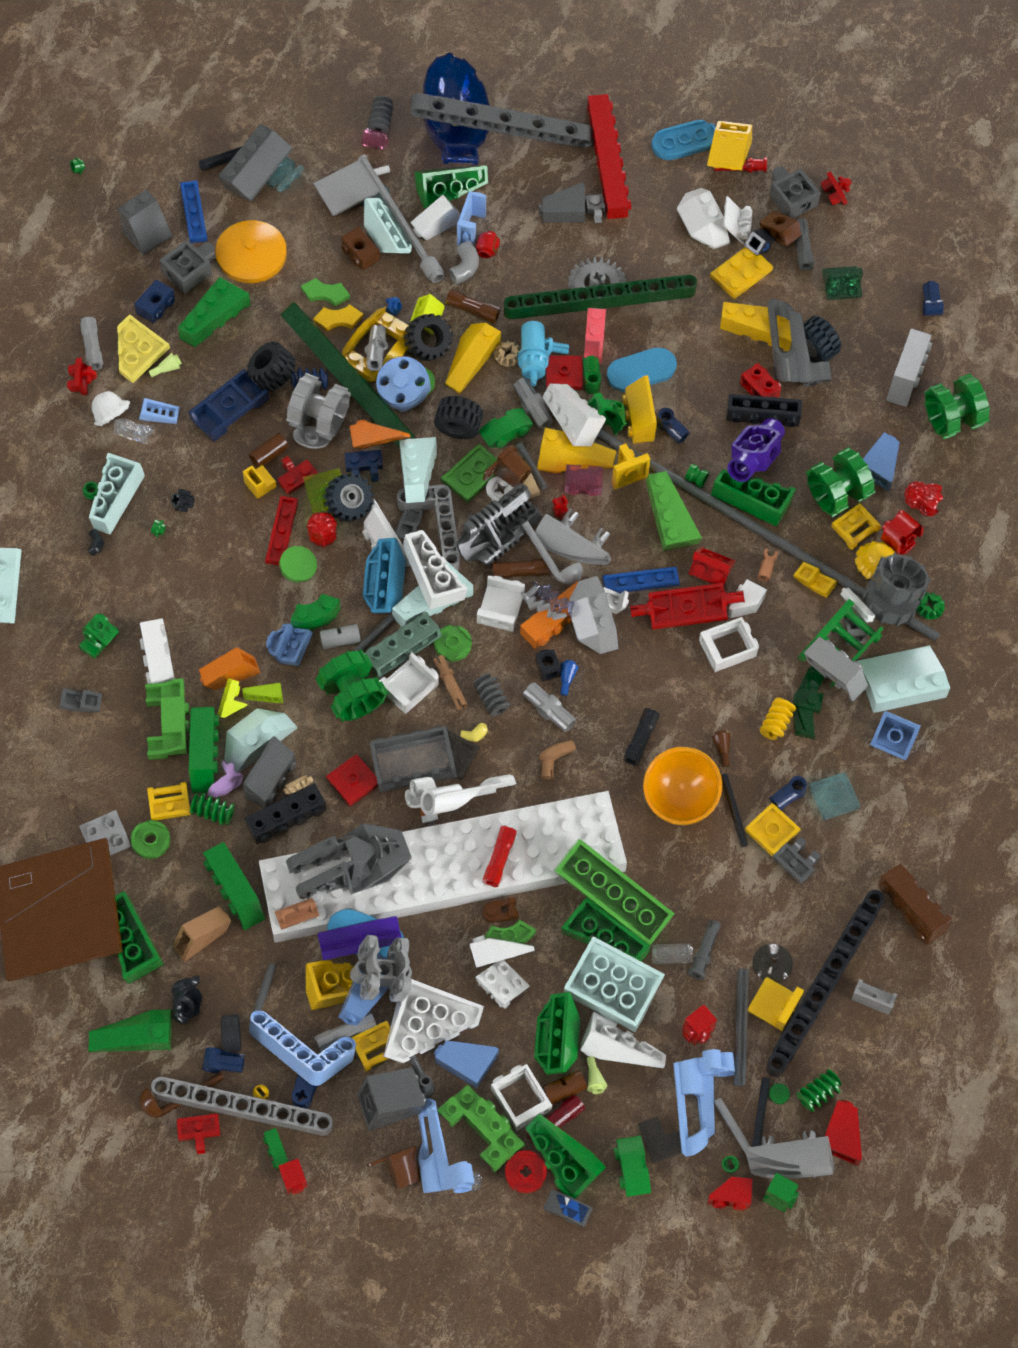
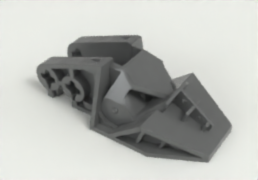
M363 823L341 838L336 839L334 835L289 857L286 860L289 874L300 873L303 867L309 864L316 865L317 867L322 862L334 859V861L340 860L341 851L348 849L351 861L346 863L343 861L341 864L297 885V895L300 899H310L317 891L329 893L348 886L349 892L352 895L389 882L412 859L402 831Z

